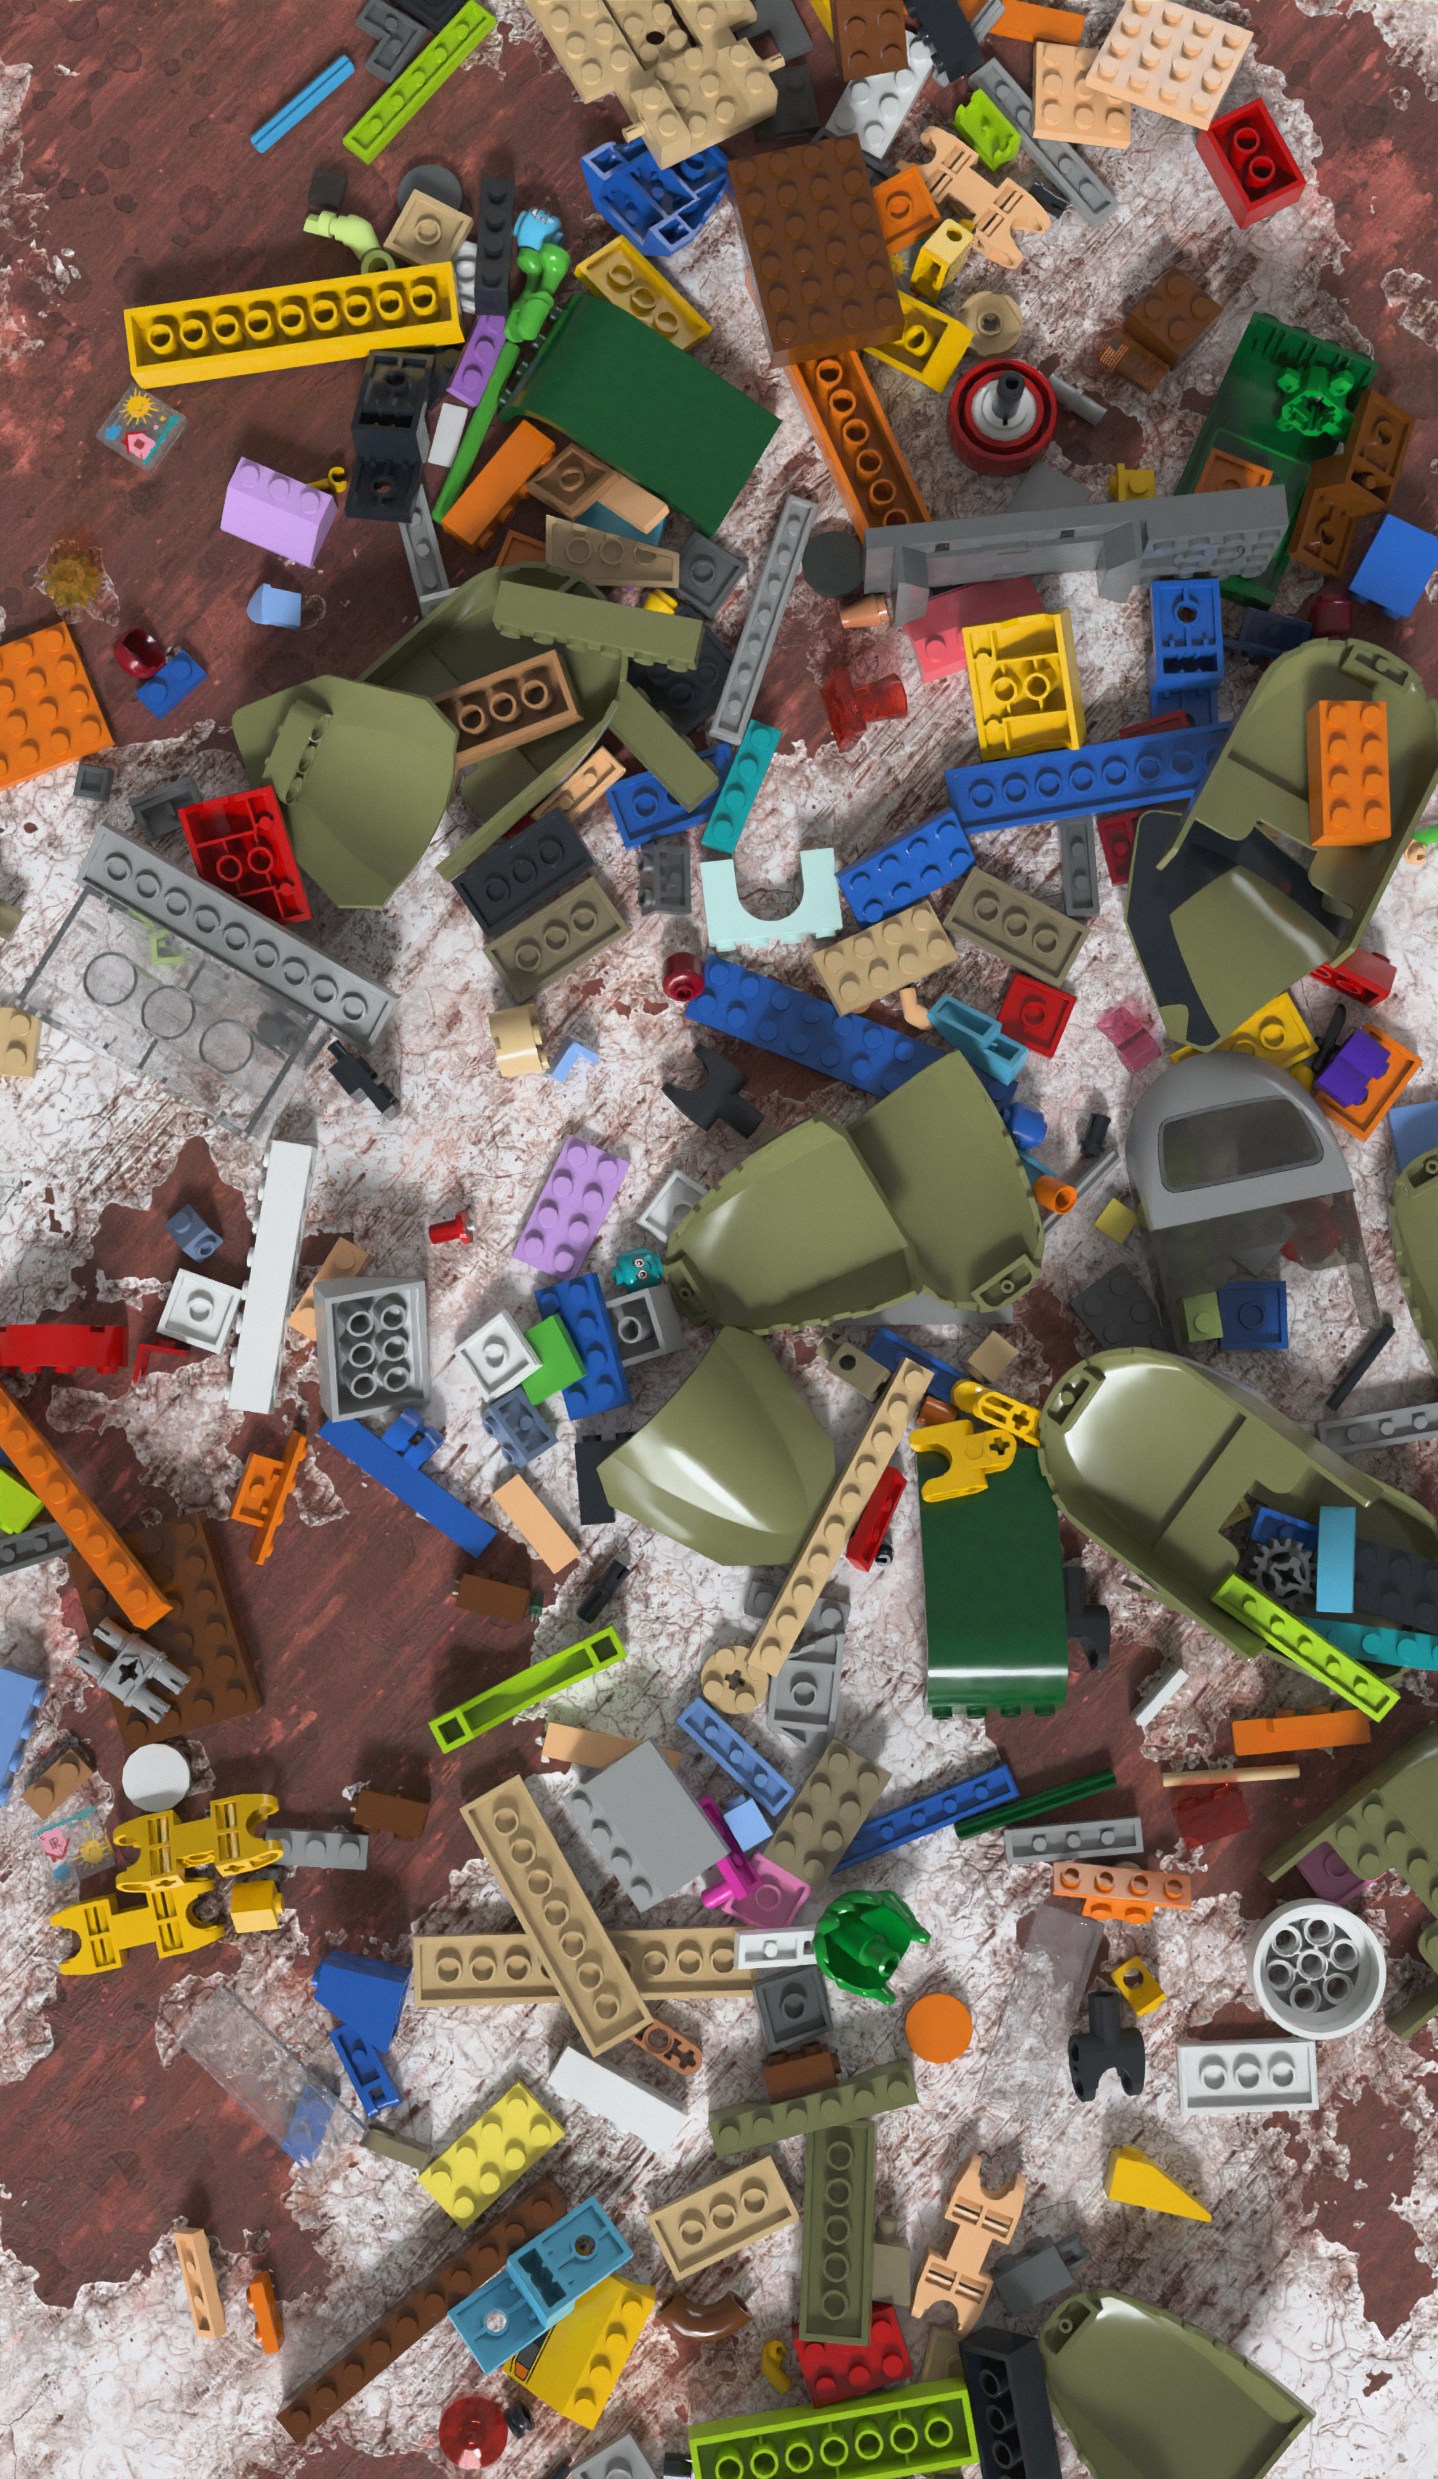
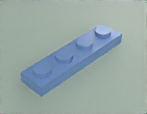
M700 1695L675 1719V1722L773 1817L798 1792Z

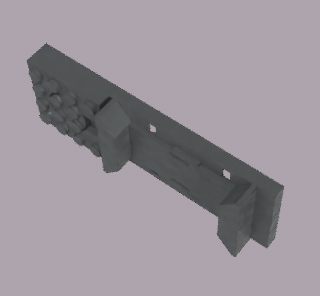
M1285 484L864 529L862 567L864 594L891 592L894 627H900L926 615L929 587L1096 570L1098 596L1113 602L1126 603L1134 585H1141V588L1148 589L1152 581L1219 578V581L1228 578L1229 575L1239 574L1243 578L1256 577L1265 572L1289 526Z

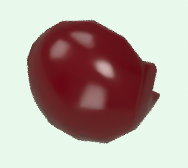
M133 626L122 633L113 645V653L117 663L124 672L134 678H150L166 663L164 652L157 641L139 627Z

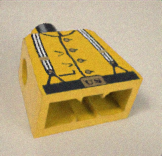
M946 219L921 247L908 286L936 304L967 261L975 239L976 228L974 224L968 219H961L959 223L952 219ZM936 263L941 266L940 269L937 268Z

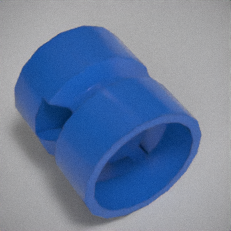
M409 1407L389 1427L381 1439L395 1452L401 1450L403 1452V1459L418 1471L441 1447L446 1438L433 1426H424L425 1419L412 1407ZM418 1435L422 1440L415 1447L410 1442Z

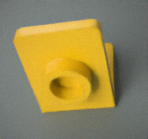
M1134 1955L1110 1973L1111 1978L1139 2017L1156 2010L1162 2004V2001L1167 1998L1165 1992L1137 1955ZM1129 1969H1137L1143 1975V1981L1137 1988H1129L1124 1984L1123 1977Z

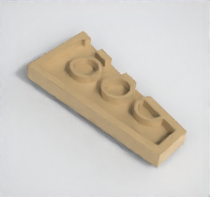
M546 515L545 562L548 565L564 570L569 569L584 577L593 585L679 588L680 553Z

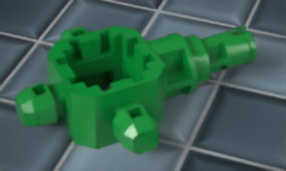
M1317 366L1310 367L1302 374H1299L1292 368H1283L1279 371L1276 378L1277 385L1285 392L1282 411L1276 419V427L1282 432L1296 428L1305 436H1318L1326 431L1331 435L1333 441L1347 444L1355 412L1349 411L1345 403L1347 392L1351 390L1354 384V376L1348 370L1340 371L1333 375L1325 367ZM1305 395L1308 398L1310 396L1315 398L1322 396V402L1326 406L1325 408L1321 405L1318 407L1314 405L1308 407V402L1303 396Z

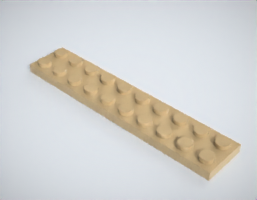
M736 1924L605 1929L643 2000L754 1997L750 1982L758 1980V1968L738 1970L733 1963L735 1931L755 1930L757 1925ZM525 1931L420 1934L413 1937L415 2007L563 2003Z

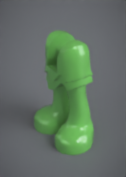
M544 243L541 245L539 252L530 248L519 249L516 263L527 275V279L520 297L512 304V308H510L509 315L505 321L504 334L510 342L519 343L524 340H535L538 337L544 320L549 314L550 309L554 306L552 295L565 277L571 262L569 254L561 247Z

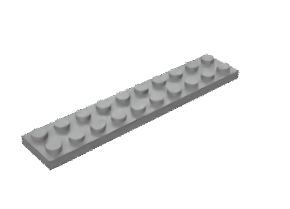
M108 822L100 824L74 881L75 883L368 1055L372 1052L401 997L400 995Z

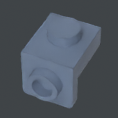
M189 1203L164 1225V1228L179 1247L198 1263L203 1262L223 1243L222 1238L208 1226L196 1209Z

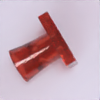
M847 666L834 669L819 692L840 754L853 750L866 732L867 723L905 719L907 716L908 704L905 689L896 673H891L877 681L853 688Z

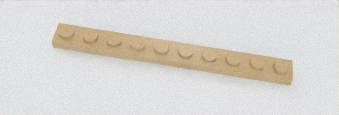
M906 1357L901 1358L744 1659L748 1664L777 1678L935 1373Z

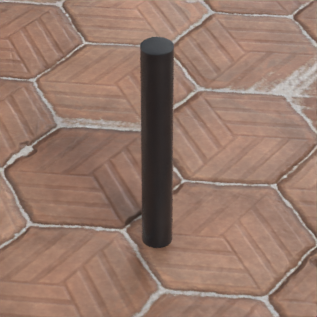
M1384 1323L1325 1404L1334 1411L1338 1410L1396 1332L1395 1328Z

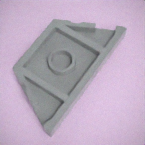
M843 1631L791 1649L777 1678L771 1676L767 1726L780 1735H785L794 1744L802 1749L805 1748L819 1758L822 1757L835 1734L845 1632Z

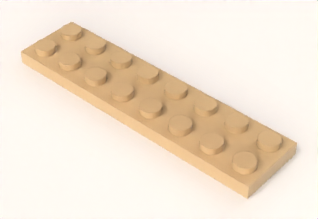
M516 1775L460 1808L459 1810L593 2058L653 2023L655 2020L521 1775Z

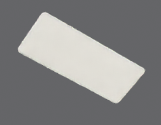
M443 403L428 458L429 463L451 468L458 451L468 413L467 408Z

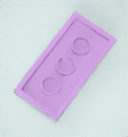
M569 1135L512 1257L563 1281L577 1278L629 1169L630 1163Z

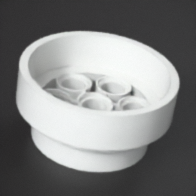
M1318 1898L1298 1899L1285 1903L1273 1910L1262 1920L1255 1930L1248 1947L1247 1976L1256 2000L1276 2023L1295 2035L1308 2039L1326 2040L1349 2034L1371 2017L1383 1996L1386 1983V1963L1380 1943L1372 1930L1361 1919L1337 1903ZM1322 1920L1321 1931L1316 1935H1309L1308 1928L1311 1922ZM1283 1930H1289V1941L1284 1945H1276L1277 1934ZM1343 1943L1347 1944V1954L1340 1959H1336L1334 1957L1336 1947ZM1308 1954H1315L1314 1965L1311 1968L1302 1969V1959ZM1281 1964L1283 1966L1281 1976L1277 1979H1269L1270 1968ZM1333 1978H1340V1988L1335 1992H1328L1327 1985L1329 1981ZM1307 1988V1999L1304 2002L1296 2003L1294 2001L1295 1993L1299 1989Z

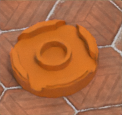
M941 1991L925 1993L913 2005L911 2004L906 2012L904 2020L906 2040L912 2051L923 2060L936 2064L951 2062L961 2056L970 2045L973 2034L971 2015L965 2005L953 1994Z

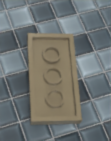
M975 866L942 923L943 928L1057 989L1061 987L1091 932L1090 928Z
M591 876L484 947L482 951L519 1006H521L630 934L631 931L595 877Z
M833 1737L763 1851L762 1856L818 1892H821L893 1773L838 1738Z

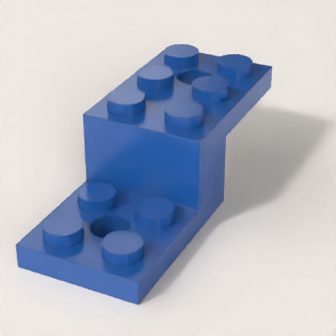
M1219 578L1152 581L1150 584L1153 653L1146 663L1150 720L1184 709L1185 715L1192 721L1193 727L1219 723L1217 688L1225 678ZM1182 607L1190 608L1195 614V620L1190 623L1181 621L1177 614L1178 609Z

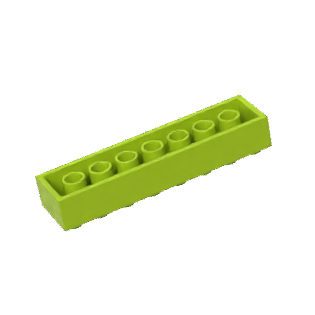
M963 2376L858 2394L815 2409L813 2403L688 2425V2440L695 2479H892L980 2463L969 2395Z

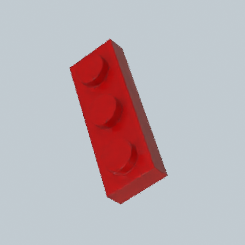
M886 1466L868 1504L860 1516V1523L854 1536L847 1543L845 1557L856 1569L869 1573L908 1482L895 1467Z

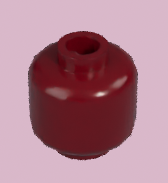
M1342 594L1316 596L1315 602L1308 606V621L1313 623L1310 631L1312 637H1328V640H1341V635L1348 634L1352 630L1351 602L1347 599H1342Z
M677 952L663 962L661 968L662 988L669 998L675 1001L686 1002L698 998L703 993L705 988V969L702 960L698 956L689 952Z

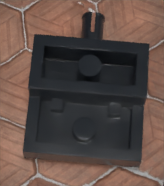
M339 1040L334 1041L328 1046L327 1049L338 1061L328 1070L352 1099L360 1104L366 1098H369L389 1121H392L400 1114L399 1110L395 1107L400 1101L383 1082L377 1085L374 1080L378 1077V1074L362 1056L356 1059L350 1052H347Z

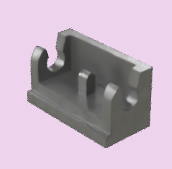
M188 775L128 802L142 833H145L147 840L151 842L183 828L177 810L204 801L197 783Z

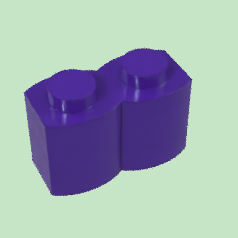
M1358 1028L1345 1040L1312 1084L1343 1108L1351 1104L1357 1106L1369 1092L1365 1086L1370 1079L1374 1077L1378 1080L1390 1066L1386 1060L1391 1052Z

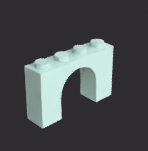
M833 848L800 851L799 865L803 898L798 908L791 915L777 921L757 919L743 908L737 894L733 859L700 863L709 948L716 947L718 952L735 950L736 945L749 944L750 948H761L769 946V941L783 940V944H796L803 941L802 937L816 936V940L836 938V934L841 933L843 925L838 884L834 876L836 867Z

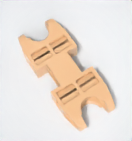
M927 126L921 133L920 140L930 151L928 155L932 158V161L924 165L917 164L939 214L945 207H948L962 219L970 220L976 228L972 247L989 260L1003 267L1016 269L1023 261V255L1014 245L1015 240L1011 237V234L1014 231L1025 230L1029 233L1034 231L1037 234L1044 235L1051 227L1048 214L1031 194L1009 177L1004 180L998 189L975 172L979 158L978 153L956 136L938 127ZM899 160L893 167L892 172L897 175L916 163L912 162L909 164L906 161Z
M971 2153L965 2159L954 2176L941 2208L944 2218L954 2222L944 2250L942 2251L927 2244L915 2273L909 2314L919 2319L924 2310H929L936 2301H950L955 2305V2312L957 2313L953 2333L961 2337H965L971 2331L982 2314L994 2284L991 2271L981 2267L991 2241L995 2239L1009 2245L1021 2216L1026 2190V2175L1015 2172L1010 2182L1006 2181L997 2190H988L980 2185L981 2178L978 2176L982 2157Z

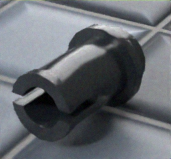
M1036 180L1028 193L1036 199L1045 211L1059 220L1064 212L1063 209L1067 207L1070 200L1065 199L1045 186L1046 182L1044 180L1042 183Z
M1098 1113L1090 1114L1084 1139L1078 1143L1081 1146L1080 1153L1099 1158L1100 1153H1103L1105 1150L1103 1143L1112 1120L1111 1118Z

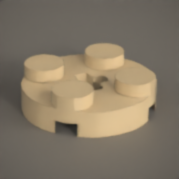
M982 291L968 298L963 304L957 319L975 333L966 351L974 355L980 362L998 359L1009 354L1016 347L1022 333L1023 316L1017 303L1005 294L1000 296L992 294V291ZM987 319L989 322L996 321L995 331H985L983 329V320Z
M733 1644L720 1648L708 1657L702 1669L701 1683L704 1696L713 1707L727 1714L750 1712L761 1703L768 1690V1673L744 1661L750 1649L747 1646ZM735 1670L741 1671L740 1677L745 1682L743 1685H737L735 1689L730 1688V1682L725 1679L727 1673L733 1674Z

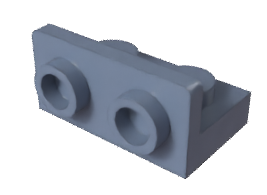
M521 1386L489 1406L480 1415L483 1420L482 1425L487 1434L495 1437L502 1447L504 1458L509 1464L514 1465L517 1470H520L559 1442L536 1407L532 1406Z

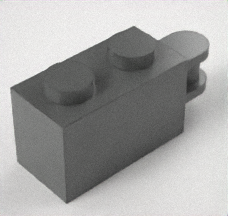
M1079 2232L1073 2233L1057 2243H1054L1050 2234L1043 2238L1042 2236L1034 2237L1024 2245L1023 2250L1014 2255L1011 2253L1005 2254L996 2260L994 2267L990 2268L993 2281L1014 2318L1075 2283L1071 2271L1085 2264L1092 2257L1090 2250L1084 2249L1081 2243L1083 2238ZM1070 2250L1073 2256L1064 2260L1061 2254Z

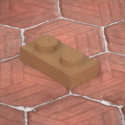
M73 1746L20 1796L44 1821L97 1770Z

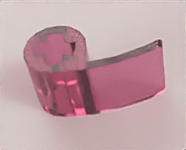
M1123 1006L1096 1025L1116 1047L1120 1061L1133 1075L1162 1055L1155 1040Z

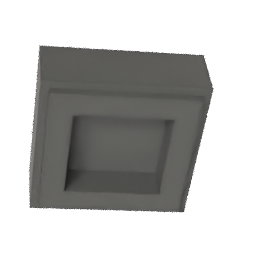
M79 763L73 796L108 804L115 771L111 768Z

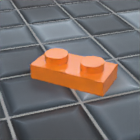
M267 2270L256 2273L246 2289L248 2306L250 2309L255 2310L257 2322H255V2336L258 2344L263 2343L265 2355L278 2352L285 2340L269 2271Z

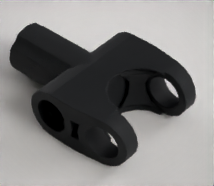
M697 1044L692 1052L703 1061L702 1064L707 1069L708 1079L705 1085L695 1091H685L681 1088L677 1089L669 1082H666L661 1090L686 1117L706 1132L720 1118L745 1139H748L765 1118V1115L738 1095L748 1083L749 1078L726 1058L701 1044Z
M1062 1568L1068 1639L1074 1638L1080 1642L1092 1670H1103L1108 1662L1111 1638L1108 1608L1106 1605H1087L1085 1568Z
M1091 1992L1088 1994L1090 2033L1071 2035L1068 2041L1069 2068L1075 2093L1081 2102L1093 2101L1102 2074L1106 2070L1115 2067L1118 2077L1121 2078L1124 2092L1128 2096L1139 2095L1143 2090L1146 2063L1143 2036L1137 2027L1121 2029L1120 2002L1117 1992Z

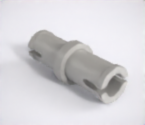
M1053 372L1048 381L1052 386L1057 401L1066 406L1065 411L1068 413L1073 411L1096 428L1108 409L1103 408L1083 394L1084 389L1081 387L1076 389Z

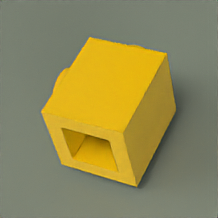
M274 1879L255 1880L253 1882L232 1885L230 1914L237 1933L278 1929L279 1914H284L285 1900L283 1893H278Z

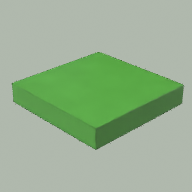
M559 1314L548 1317L523 1333L543 1366L521 1382L532 1406L542 1403L588 1375Z

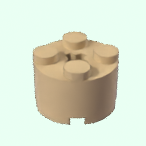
M536 1003L488 1014L491 1036L494 1038L496 1046L494 1050L504 1078L550 1069L546 1049L541 1050V1048L547 1047L544 1030L539 1027V1024L535 1025V1023L540 1022Z

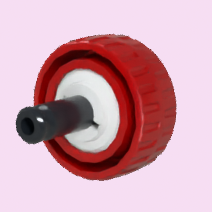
M989 359L973 366L957 382L947 408L946 433L951 449L954 450L957 458L969 469L981 475L994 478L1011 477L1030 469L1032 465L1045 455L1057 426V398L1050 382L1032 365L1017 359Z

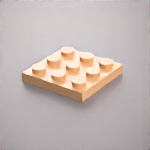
M1036 42L1033 49L1032 138L1120 149L1128 148L1131 142V102L1085 86L1087 74L1100 51L1099 49Z

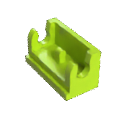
M979 88L972 94L971 102L966 108L963 104L958 107L955 120L951 126L964 142L979 154L980 161L993 175L1018 155L1022 137L983 90Z

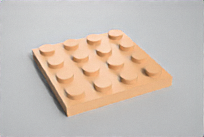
M1126 0L1087 74L1085 86L1208 131L1251 45L1254 32L1167 0Z

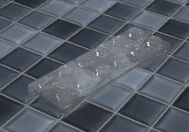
M1038 1901L975 2096L976 2103L1042 2125L1105 1928L1103 1922Z
M225 1984L220 1985L174 2037L319 2186L326 2182L370 2132L366 2125Z

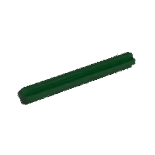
M1106 1768L954 1823L956 1836L960 1841H964L1113 1788L1117 1785L1116 1777L1112 1769Z

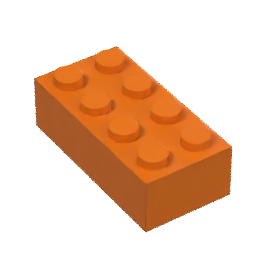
M1319 700L1306 712L1310 846L1377 847L1391 837L1386 701Z

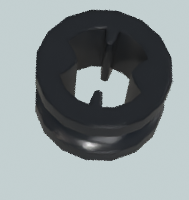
M517 2400L512 2410L507 2408L503 2411L504 2419L509 2429L518 2439L525 2436V2430L532 2431L535 2429L534 2419L522 2401Z

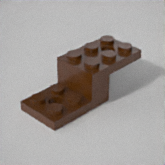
M1372 388L1361 392L1344 454L1314 460L1287 552L1288 555L1330 581L1342 579L1359 518L1389 512L1416 420ZM1378 432H1379V436H1380L1381 439H1382V442H1381V443H1380V441H1379V439H1378ZM1321 530L1326 538L1325 542L1322 541Z

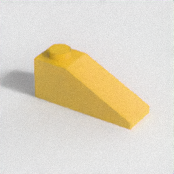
M1124 2145L1122 2149L1112 2147L1103 2186L1108 2199L1208 2223L1211 2222L1212 2215L1207 2207L1151 2159L1143 2155L1142 2150Z

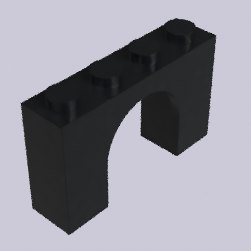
M635 1431L615 1433L616 1440L602 1441V1434L581 1436L582 1443L574 1444L581 1526L616 1522V1510L608 1504L596 1468L610 1453L629 1439Z

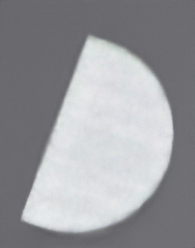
M88 884L14 1005L261 1150L333 1032V1029L318 1016Z

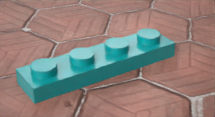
M751 719L701 840L702 845L733 856L781 739L782 731Z

